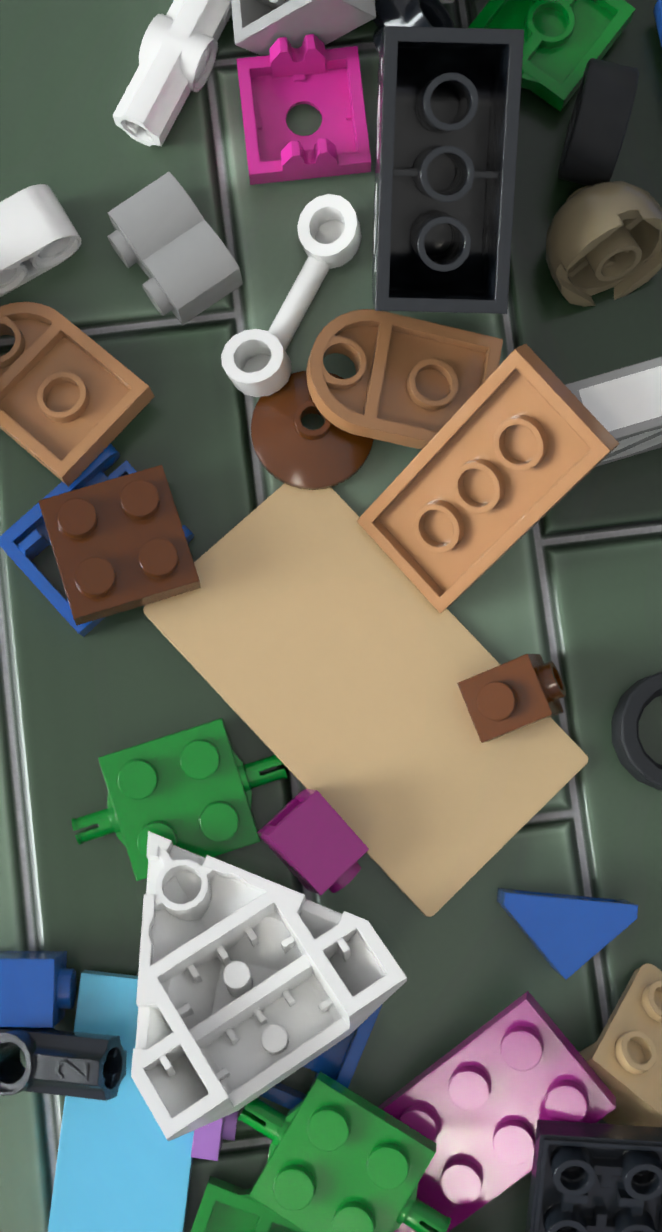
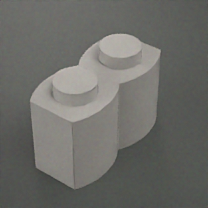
M167 172L107 212L115 230L107 236L108 240L127 268L137 263L149 277V280L143 283L142 287L162 316L172 311L180 323L184 325L243 285L240 268L212 227L204 220L189 195L170 172Z

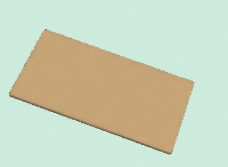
M284 483L194 562L201 588L147 604L143 609L144 614L306 789L317 790L369 848L366 852L369 857L423 915L432 917L588 763V756L551 717L481 743L457 683L500 665L499 662L448 609L441 614L358 524L357 520L360 517L331 487L307 490Z

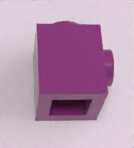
M303 789L257 832L308 891L318 895H322L328 889L331 893H336L349 884L361 870V866L357 861L369 850L317 790Z

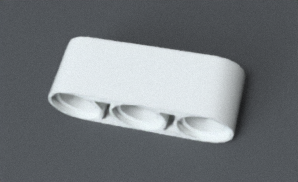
M46 184L29 186L0 202V297L64 262L81 245V237L53 190Z

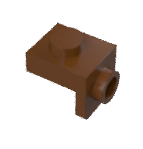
M525 654L457 683L481 743L488 742L542 719L564 712L559 700L566 696L562 678L555 664L552 661L544 663L540 654Z

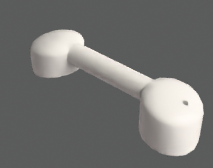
M326 194L318 196L309 202L301 212L297 225L298 236L308 258L269 330H244L234 335L225 344L221 354L222 367L235 387L245 395L254 397L269 396L279 391L288 382L292 369L291 360L286 353V349L329 269L343 266L354 257L359 249L362 235L356 212L350 202L339 195Z

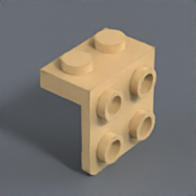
M649 963L642 965L634 971L597 1042L579 1051L589 1066L616 1097V1108L602 1118L608 1124L662 1127V971Z

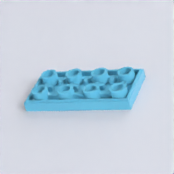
M91 970L81 972L73 1032L120 1036L121 1045L127 1051L126 1075L120 1083L117 1096L113 1099L105 1101L65 1096L48 1232H184L193 1163L191 1151L194 1131L168 1141L131 1077L132 1055L136 1045L138 976Z

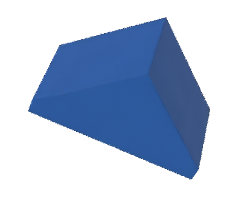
M498 888L497 902L555 972L565 980L632 924L638 916V905L622 899Z

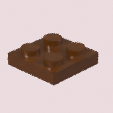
M162 465L38 501L71 612L77 626L201 588Z

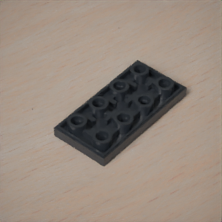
M537 1120L525 1232H662V1127Z

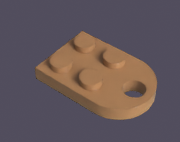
M16 302L0 306V336L12 335L15 337L11 350L5 355L0 356V428L69 487L155 396L149 385L55 309L35 302Z
M375 309L354 310L333 319L317 336L307 362V387L320 413L341 430L362 437L422 450L499 367L503 339L386 311H375ZM333 353L343 354L354 363L356 374L347 379L333 377L325 369L323 358Z

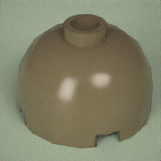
M624 181L597 183L576 190L559 208L547 230L546 261L551 276L565 299L570 304L583 307L595 306L596 304L591 296L614 287V300L647 283L662 268V208L648 191Z

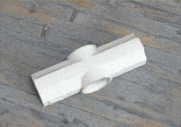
M174 0L166 15L157 14L153 18L140 46V65L113 114L115 124L123 129L132 139L149 147L151 145L162 147L190 92H199L211 74L218 51L217 41L232 14L231 0Z

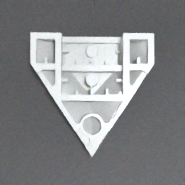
M148 831L146 855L148 858L146 894H144L136 998L138 1016L136 1045L132 1055L131 1077L166 1139L171 1141L237 1112L349 1036L407 981V977L368 920L346 911L341 914L307 900L302 893L209 855L206 858L173 845L172 840Z

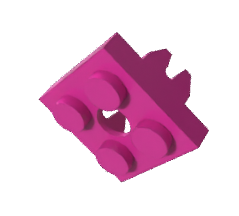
M308 34L299 48H292L287 37H280L270 47V55L236 59L250 185L371 172V154L358 46L325 49L324 43L317 36ZM300 104H308L315 107L322 117L319 129L307 136L293 133L286 123L287 114L293 107Z

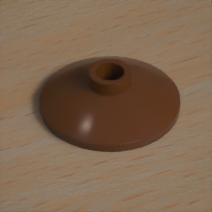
M306 371L290 374L288 382L279 391L269 396L260 397L251 420L252 443L261 464L276 479L300 489H326L345 482L363 466L370 454L374 440L341 430L320 413L310 396L307 387ZM329 373L333 377L344 379L336 374ZM308 414H318L324 419L325 423L317 430H309L302 425L301 420Z

